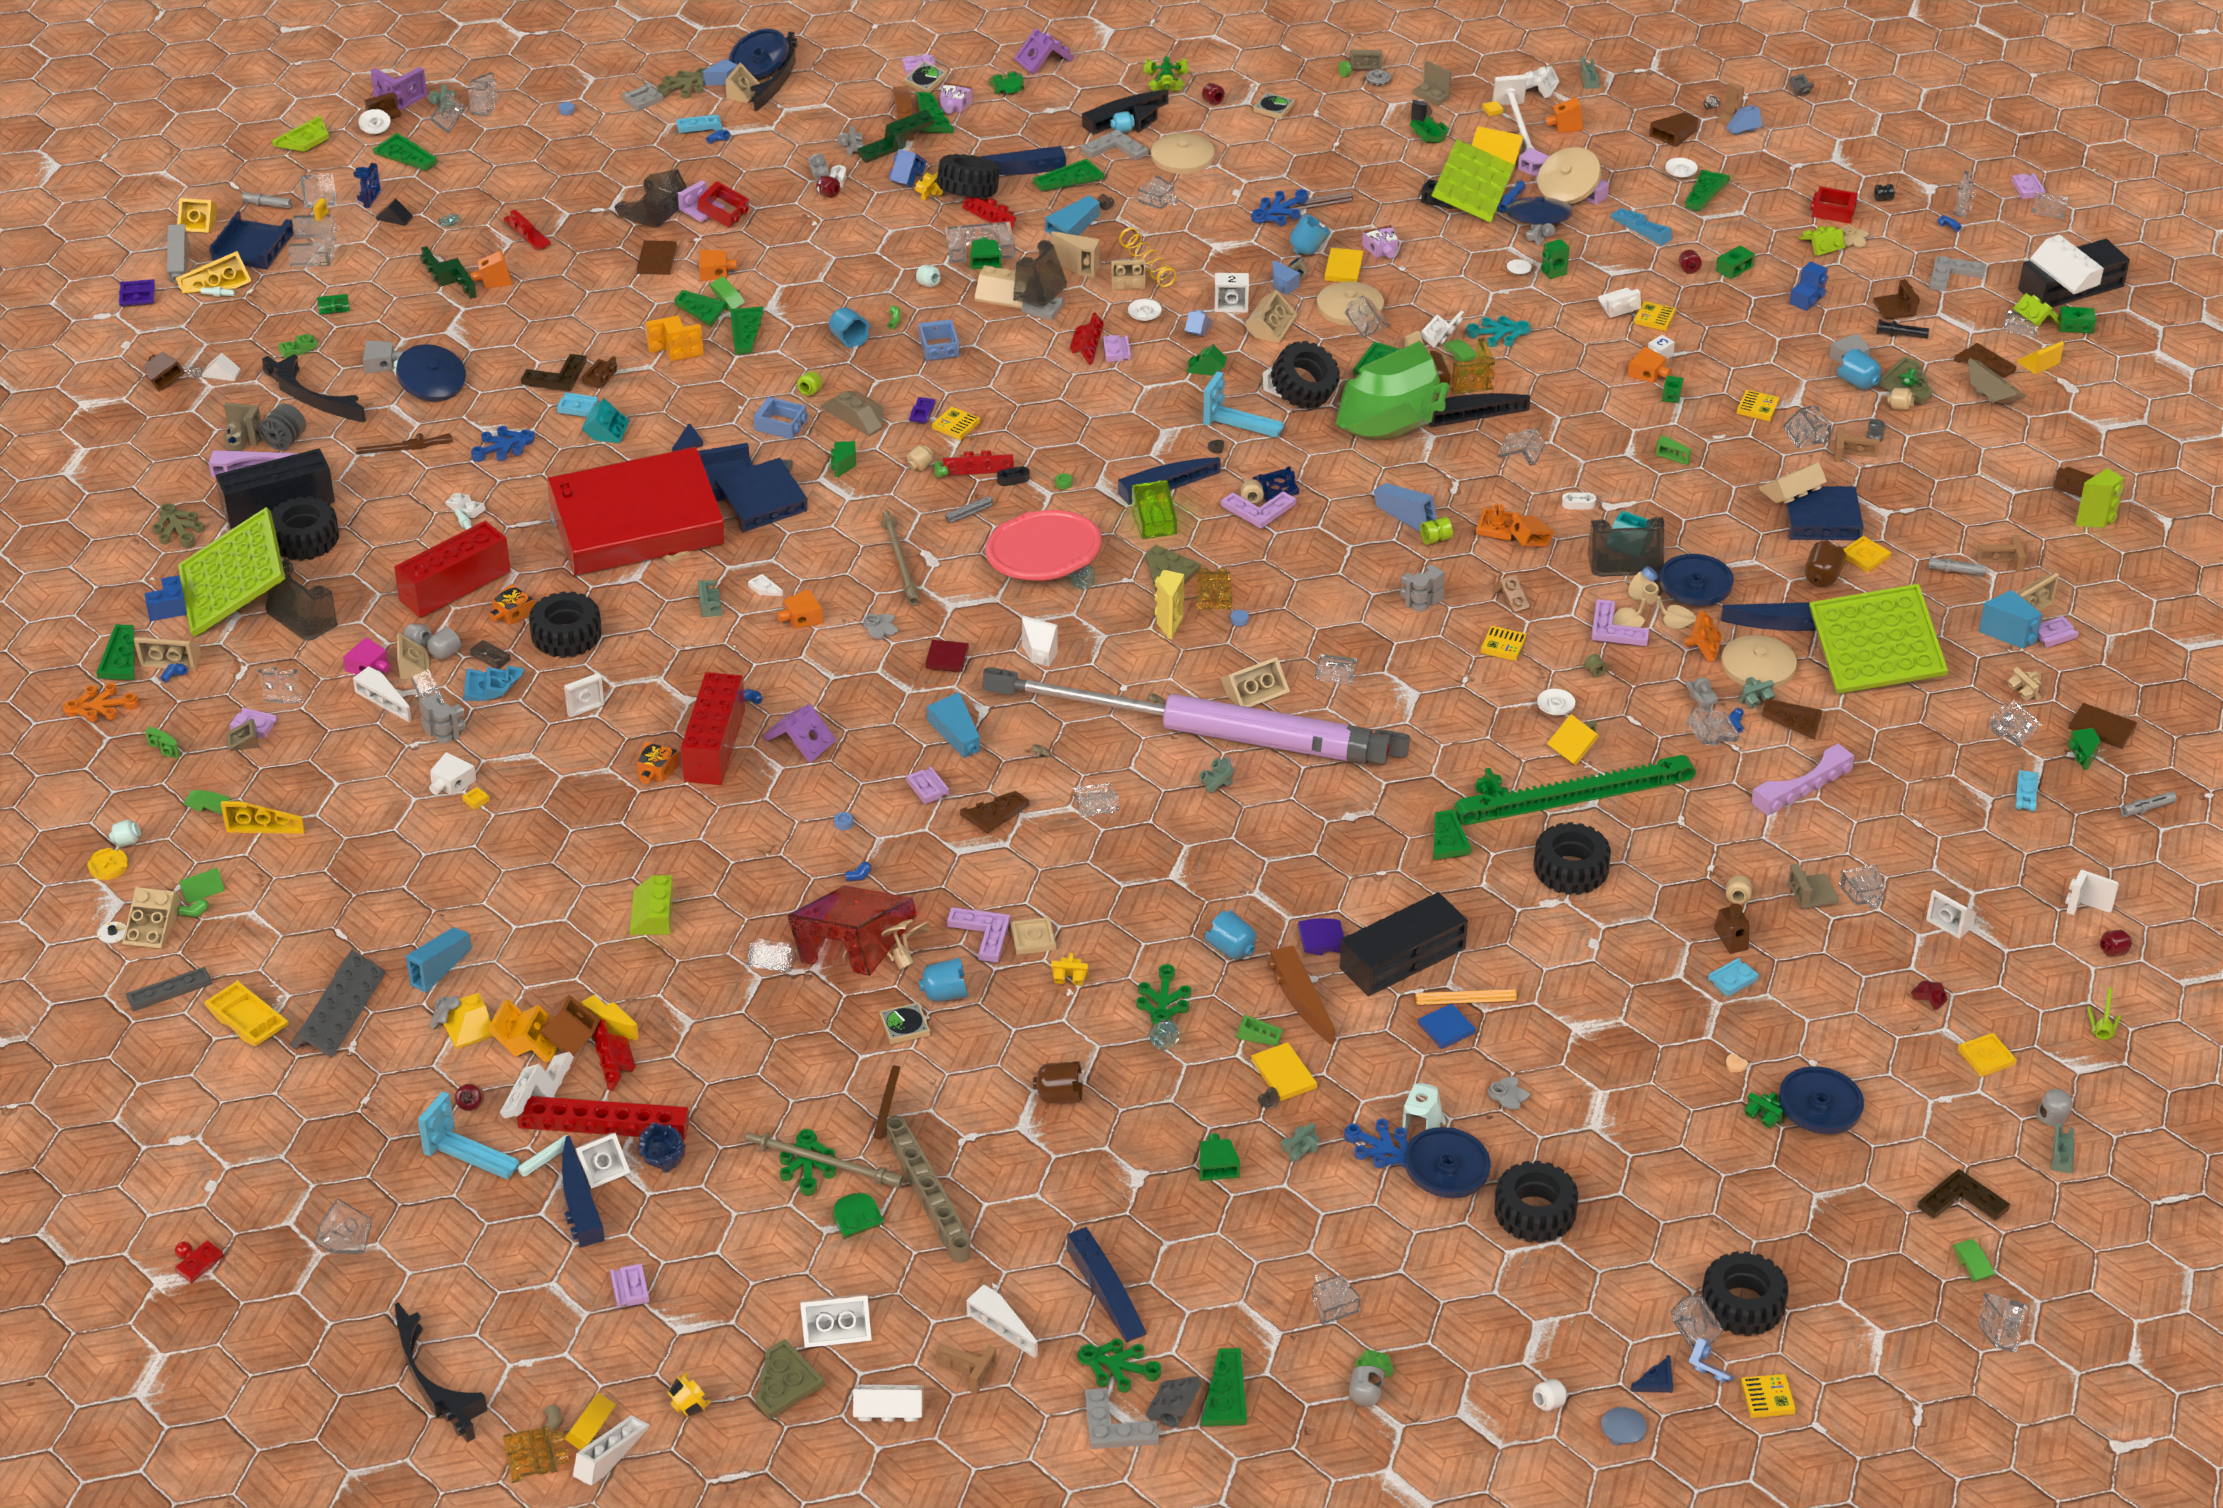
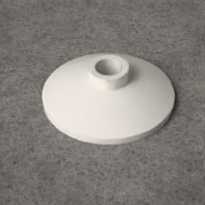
M373 109L364 112L359 117L358 123L362 131L368 134H379L389 128L391 121L386 112Z
M1673 158L1665 164L1666 171L1676 177L1692 176L1697 172L1698 168L1695 162L1686 158Z
M1148 299L1136 300L1128 307L1129 315L1142 321L1153 320L1160 316L1162 311L1161 306L1157 302Z
M1548 689L1539 694L1537 704L1545 713L1565 715L1574 709L1575 699L1565 690Z

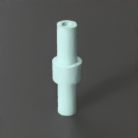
M201 287V294L213 295L214 297L235 296V290L222 289V287Z
M456 509L455 514L461 527L466 530L471 528L472 525L468 516L464 515L461 509Z

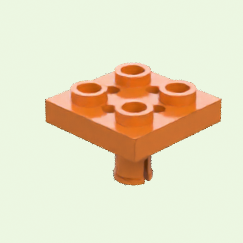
M1499 504L1493 505V509L1484 507L1476 527V534L1511 541L1513 536L1510 532L1513 524L1511 518L1515 513L1504 511L1505 507L1502 504L1500 509Z
M1703 610L1698 612L1690 636H1685L1684 642L1688 648L1698 645L1708 662L1715 661L1722 640V634L1715 627L1713 619Z

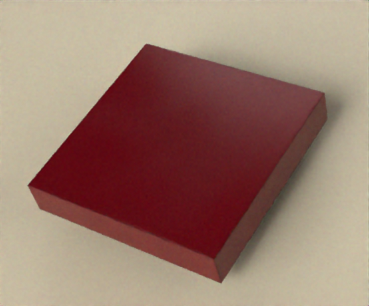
M932 639L925 668L962 672L969 643Z

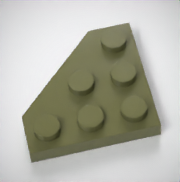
M1906 356L1885 373L1878 383V386L1892 391L1894 388H1909L1914 393L1915 402L1922 405L1932 396V389L1928 386V380L1921 371L1920 362ZM1909 369L1916 370L1914 376L1919 381V384H1914L1913 387L1903 385L1899 375L1908 373Z
M1158 545L1152 547L1145 555L1155 592H1157V587H1155L1157 576L1160 577L1163 570L1184 574V585L1201 570V564Z
M784 1339L766 1351L756 1405L771 1419L824 1387L825 1380Z

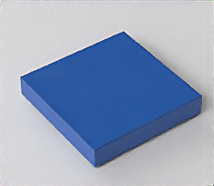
M1452 1003L1418 1019L1419 1026L1441 1049L1476 1032V1028Z

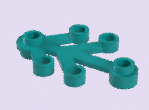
M1506 316L1498 317V322L1493 321L1489 317H1483L1481 326L1485 328H1480L1475 323L1466 326V334L1472 339L1477 338L1479 334L1496 333L1487 339V346L1492 348L1496 347L1497 341L1507 333L1513 332L1510 336L1504 337V345L1513 346L1514 340L1517 337L1531 332V326L1528 321L1520 320L1514 322Z

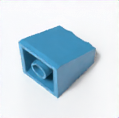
M2010 590L1984 603L1979 632L2023 649L2037 642L2042 613L2013 590Z

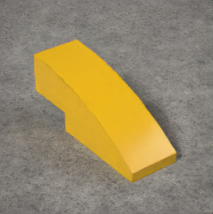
M595 994L581 1002V1005L598 1019H605L609 1033L627 1037L631 1040L639 1039L637 1023L614 1002L605 1005Z
M597 1392L564 1439L581 1451L588 1446L616 1404Z

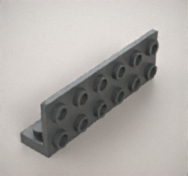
M352 949L334 974V978L289 1046L296 1050L301 1043L303 1045L309 1043L332 1058L381 981L385 970Z

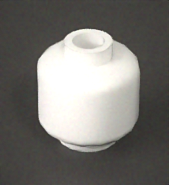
M1557 1379L1541 1382L1534 1388L1533 1401L1543 1411H1551L1562 1407L1566 1402V1388Z

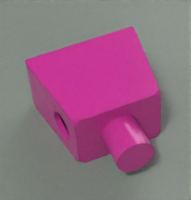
M367 637L343 656L345 671L356 675L367 667L385 674L391 669L386 650Z

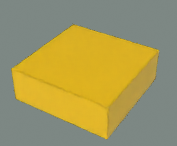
M1497 101L1482 104V109L1489 117L1503 113L1504 109Z
M320 198L313 206L316 221H321L328 213L326 199Z
M476 787L462 795V800L476 810L489 802L490 797L480 788Z

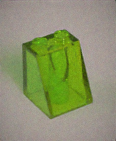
M1167 480L1132 485V515L1142 539L1177 534V518Z

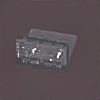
M1537 428L1525 429L1519 433L1508 434L1497 456L1501 458L1522 452L1524 459L1531 466L1537 463L1546 444Z

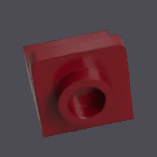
M1922 981L1911 992L1913 999L1930 1000L1933 1010H1938L1948 1000L1944 987L1940 982Z

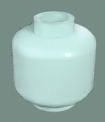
M927 264L920 266L916 273L917 282L922 286L930 288L938 285L941 278L939 269Z
M126 819L113 824L112 832L109 833L112 843H116L119 847L123 848L138 842L141 832L136 822Z

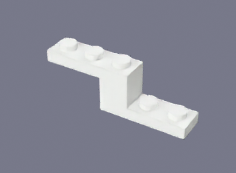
M570 1052L555 1055L546 1071L540 1064L523 1068L500 1111L504 1119L520 1115L531 1096L555 1097V1093L562 1084L566 1072L570 1069V1064L574 1059L573 1055Z

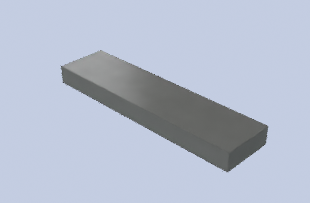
M202 967L126 993V997L134 1012L212 985V981L206 968Z

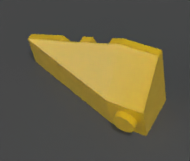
M238 251L176 278L183 294L201 292V287L236 289L252 282Z
M221 801L226 833L305 834L303 817L247 802Z

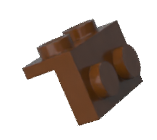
M395 92L364 100L366 111L373 109L382 110L389 115L390 119L402 115L398 108Z
M612 356L608 361L598 359L582 376V383L601 388L618 369L616 357Z

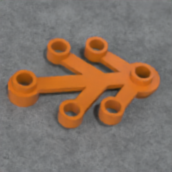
M114 683L106 684L104 687L105 691L98 696L97 687L89 685L85 688L86 693L77 700L67 701L63 705V711L69 717L80 715L86 718L88 722H94L98 719L97 712L106 716L108 720H113L117 717L116 709L105 707L124 705L125 709L133 710L139 706V701L134 693H127L124 695V698L105 700L117 692L116 684ZM91 697H95L92 701L86 702Z

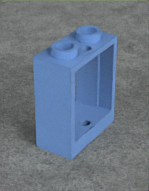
M952 319L918 323L919 339L926 361L959 357V342ZM941 338L950 339V343L928 345L926 341Z
M767 397L753 416L754 430L793 439L808 420L806 406ZM778 415L793 420L791 423L771 419V417Z

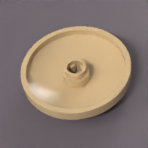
M1189 133L1166 135L1155 141L1151 147L1153 163L1164 171L1176 174H1190L1202 171L1213 163L1215 156L1214 146L1210 141Z
M1570 147L1562 149L1551 155L1541 166L1537 178L1538 187L1544 197L1562 200L1569 204L1577 203L1587 198L1598 186L1602 174L1601 165L1597 157L1585 148Z
M1338 282L1331 284L1321 290L1317 297V310L1320 315L1332 323L1344 326H1360L1371 323L1381 316L1384 309V299L1381 293L1372 286L1360 282Z
M1747 635L1736 638L1725 646L1722 652L1721 666L1731 680L1742 686L1746 684L1747 678L1753 677L1756 681L1760 680L1761 683L1772 680L1774 683L1773 688H1777L1788 683L1793 678L1797 659L1791 648L1777 639L1762 635Z

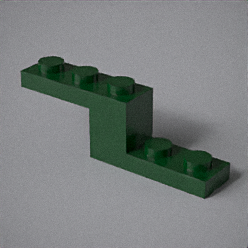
M925 109L886 125L883 139L858 148L857 153L865 163L903 149L906 147L908 134L933 125L935 119Z
M427 246L421 247V263L425 264L427 272L431 273L433 281H436L439 287L457 282L458 285L462 286L464 294L467 293L470 299L476 298L475 283L458 258L438 263Z

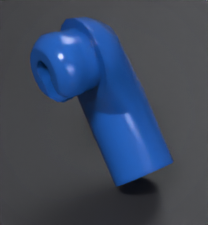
M726 129L718 130L707 136L706 141L709 144L715 141H726L730 137V132Z
M1946 215L1940 216L1937 220L1940 226L1947 224L1956 232H1959L1962 228L1956 220Z
M182 663L169 664L160 676V679L168 683L172 676L185 675L188 672V668Z
M752 689L744 690L745 701L748 700L755 704L762 702L763 697L759 691Z
M1738 707L1728 717V723L1736 733H1740L1744 729L1740 723L1744 711Z
M862 862L855 871L845 872L846 881L864 880L871 871L870 863Z

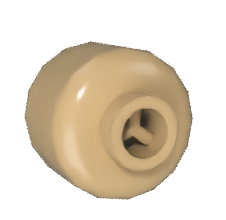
M1894 388L1891 394H1888V404H1891L1893 410H1909L1914 405L1915 396L1909 388Z
M917 445L908 453L907 464L914 471H923L932 463L933 453L927 446Z
M1250 479L1241 485L1240 493L1242 498L1254 505L1262 501L1264 492L1260 482Z
M1741 875L1731 877L1726 885V897L1733 904L1742 905L1747 903L1752 895L1750 880Z

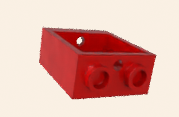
M716 181L698 198L697 210L730 228L739 221L742 215L748 212L749 199ZM717 198H720L736 207V209L729 214L712 203Z
M1819 186V190L1814 193L1813 201L1811 202L1810 210L1813 211L1812 217L1851 224L1858 193Z

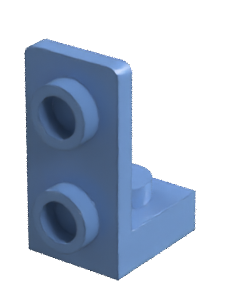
M1698 1337L1689 1359V1363L1694 1365L1693 1369L1705 1374L1706 1371L1715 1374V1379L1724 1383L1727 1380L1733 1381L1735 1379L1734 1375L1704 1362V1358L1707 1359L1712 1350L1710 1346L1711 1340L1705 1337Z

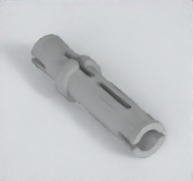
M243 192L242 202L253 203L257 206L268 205L290 209L292 206V200L287 198L266 196L262 193L252 194Z
M1930 557L1928 569L1943 570L1946 573L1950 571L1984 576L1985 565L1953 561L1950 558L1937 559Z
M2169 791L2168 793L2144 800L2137 799L2134 803L2122 805L2120 811L2123 817L2137 813L2141 815L2148 810L2175 803L2177 800L2176 794L2173 791Z

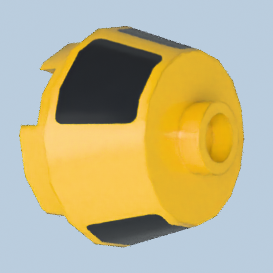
M685 1372L680 1377H676L667 1393L672 1398L670 1404L676 1412L682 1411L689 1418L705 1412V1408L711 1402L709 1399L707 1401L702 1399L705 1395L694 1380L689 1383L686 1379L689 1374Z

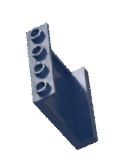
M237 211L223 231L217 236L216 240L210 245L209 252L212 261L238 251L244 266L267 270L294 235L293 222L290 219H286L281 226L242 220L240 211Z
M748 443L698 451L716 501L726 499L719 488L715 487V478L753 466L749 455Z
M780 457L715 478V487L719 488L740 520L742 533L807 511L808 498Z
M1821 486L1822 488L1813 492L1811 489L1807 490L1808 494L1798 498L1796 495L1793 501L1786 503L1790 524L1789 540L1856 541L1862 537L1864 526L1855 486Z

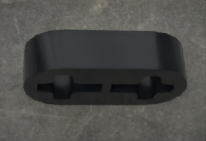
M1024 466L1003 469L997 472V483L1001 486L1021 484L1030 479V471Z

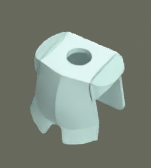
M1425 1083L1414 1084L1404 1104L1403 1128L1407 1130L1413 1115L1426 1119V1130L1440 1127V1123L1446 1125L1438 1089L1433 1085ZM1424 1095L1427 1097V1100L1419 1102L1417 1101V1096Z

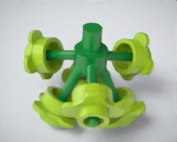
M1165 56L1163 63L1158 66L1155 61L1145 60L1144 72L1149 74L1150 77L1157 72V69H1161L1160 73L1156 75L1157 79L1152 78L1148 82L1153 91L1164 88L1176 92L1183 88L1185 82L1181 78L1175 79V73L1172 72V69H1175L1179 76H1182L1184 73L1187 74L1188 64L1185 58L1172 65L1170 58Z

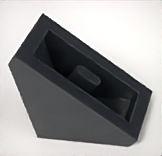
M1413 100L1411 120L1424 121L1426 116L1430 117L1433 110L1429 103Z
M1157 105L1133 106L1136 132L1140 133L1158 119Z
M396 198L376 216V220L406 226L413 218L412 214Z

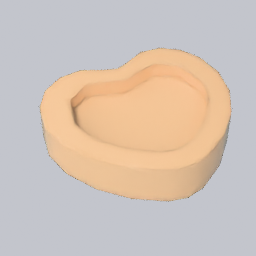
M1730 1054L1726 1058V1067L1730 1072H1742L1748 1066L1747 1060L1739 1058L1736 1054Z

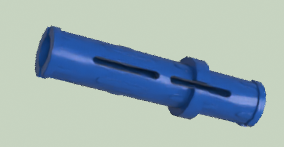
M1522 180L1517 181L1508 194L1503 196L1502 201L1498 205L1499 211H1507L1508 203L1515 200L1525 189V182Z

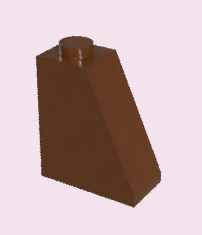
M1684 112L1652 121L1649 136L1677 147L1697 131L1698 117Z

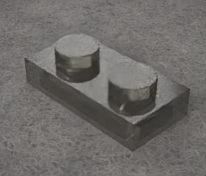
M484 640L470 649V654L473 657L496 669L501 668L511 660L510 654Z

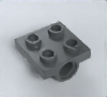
M1198 1376L1163 1381L1146 1413L1150 1421L1159 1419L1168 1427H1178L1183 1416L1186 1415L1202 1381Z

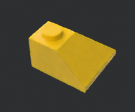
M479 992L460 998V1005L455 1009L449 1010L447 1022L442 1023L455 1049L494 1037L487 1030L491 1021Z

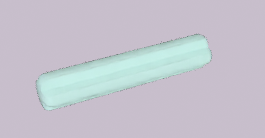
M568 1135L562 1136L519 1165V1174L526 1177L563 1152L565 1137Z

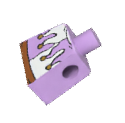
M944 82L940 96L941 108L949 114L952 112H963L973 101L972 87Z
M1388 225L1363 231L1362 245L1377 258L1383 256L1393 258L1398 251V238L1393 226Z

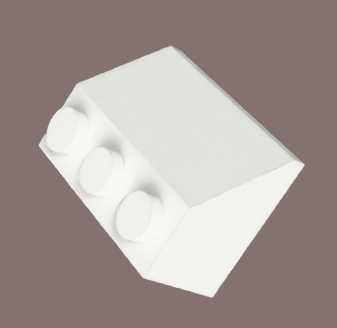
M867 1294L800 1301L805 1348L871 1340Z
M857 1384L853 1389V1417H858V1421H872V1417H881V1421H895V1417H904V1421L908 1422L917 1421L923 1415L924 1385Z

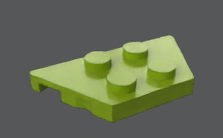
M318 116L273 139L272 145L274 147L305 152L328 140L329 133L322 122V117Z

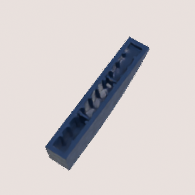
M1062 146L980 156L996 162L1000 168V175L1051 172L1066 166V155Z
M1213 457L1186 460L1138 472L1118 479V494L1128 505L1220 473L1221 459Z
M1809 602L1722 606V622L1770 630H1816Z
M570 1135L566 1136L562 1157L563 1190L567 1212H564L567 1225L571 1224L572 1226L570 1228L572 1239L577 1240L579 1248L605 1241L604 1230Z
M1084 1227L1068 1233L1067 1252L1126 1343L1146 1335L1145 1328L1124 1286L1089 1229Z

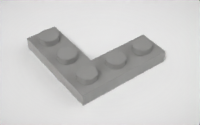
M1114 130L1081 146V152L1090 158L1098 156L1114 147L1135 160L1148 155L1147 148L1119 130Z
M1936 256L1929 289L1946 292L1950 273L1983 279L1986 264Z
M1085 1389L1090 1449L1159 1445L1157 1421L1111 1424L1108 1389Z

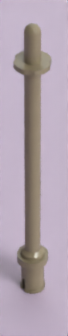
M888 510L883 511L884 518L881 524L889 532L905 583L903 588L904 594L908 598V603L911 606H916L920 602L917 593L918 587L911 581L895 531L897 521L894 516L890 515Z
M768 1132L763 1136L753 1133L745 1135L747 1141L760 1144L761 1151H766L770 1147L874 1178L877 1184L880 1185L884 1183L900 1189L904 1182V1175L889 1172L886 1168L881 1167L875 1170L773 1140Z

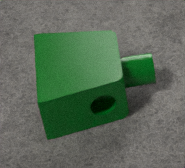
M981 237L979 240L972 241L970 269H983L984 266L1002 268L1001 251L996 240H988L986 237Z
M1216 1133L1208 1135L1207 1141L1200 1143L1199 1181L1240 1178V1160L1231 1140L1220 1139V1136Z

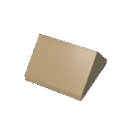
M741 63L725 79L727 99L747 103L755 94L754 91H750L751 86L760 84Z
M399 633L397 635V660L400 679L428 677L430 675L429 650Z

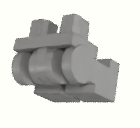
M1430 564L1426 567V573L1424 574L1419 572L1415 575L1409 572L1401 577V583L1406 586L1402 588L1400 596L1405 599V606L1422 612L1429 605L1434 606L1444 599L1443 585L1445 572Z
M436 693L419 701L422 729L430 736L435 735L436 740L442 744L449 743L452 739H459V732L466 729V724L461 716L465 715L464 709L459 704L450 707L445 703L441 706L440 697Z

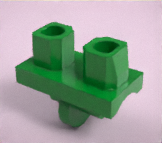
M348 293L317 297L319 314L350 311Z
M1485 768V775L1483 778H1478L1474 786L1477 793H1484L1492 797H1496V793L1503 796L1505 791L1509 794L1507 787H1500L1502 784L1501 776L1494 774L1491 768Z
M1752 1092L1748 1095V1104L1745 1108L1746 1116L1755 1119L1759 1112L1764 1114L1761 1123L1769 1129L1777 1122L1782 1124L1784 1121L1782 1117L1783 1110L1780 1109V1102L1777 1101V1093L1772 1092L1769 1096L1763 1093L1761 1097Z

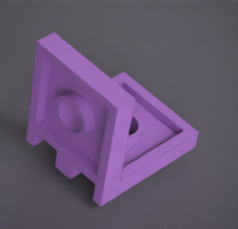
M1035 28L1014 59L1035 75L1052 49L1069 61H1072L1074 56L1070 53L1071 50L1065 45L1061 46L1063 43L1056 38L1052 40L1053 36L1045 32L1043 34Z
M421 67L397 79L376 68L370 70L374 97L395 92L399 110L427 96L424 69Z
M810 703L785 715L762 735L766 741H769L787 732L808 762L813 761L836 741V738ZM809 731L814 734V740L810 739Z

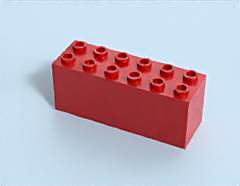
M485 520L394 566L399 601L421 618L511 572L507 537Z
M705 672L681 745L684 782L722 786L745 713L743 675Z

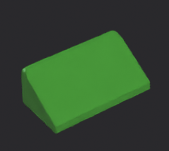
M218 868L179 881L182 896L187 904L224 891V885Z

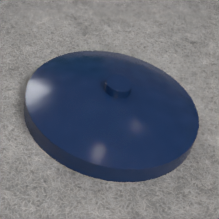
M768 28L759 29L747 34L735 44L730 53L729 61L736 65L741 63L755 79L762 78L771 74L783 64L788 55L789 45L785 36L780 31Z
M1537 196L1511 201L1507 205V214L1509 217L1522 222L1548 224L1568 220L1572 216L1573 208L1565 201Z
M423 344L407 349L399 357L396 366V376L403 389L414 397L426 401H444L453 398L462 390L466 378V371L462 361L453 352L436 345Z
M1683 554L1673 557L1662 566L1660 572V585L1663 591L1674 600L1688 605L1706 606L1716 604L1726 599L1733 588L1734 577L1729 567L1722 561L1708 555Z
M1810 1066L1794 1070L1782 1081L1778 1095L1781 1109L1793 1123L1803 1129L1820 1134H1836L1851 1129L1860 1120L1864 1108V1098L1859 1087L1846 1075L1825 1067Z
M1449 1127L1430 1128L1417 1134L1409 1142L1404 1160L1409 1177L1418 1187L1430 1194L1445 1198H1460L1477 1192L1486 1183L1491 1167L1489 1153L1477 1138L1462 1130Z

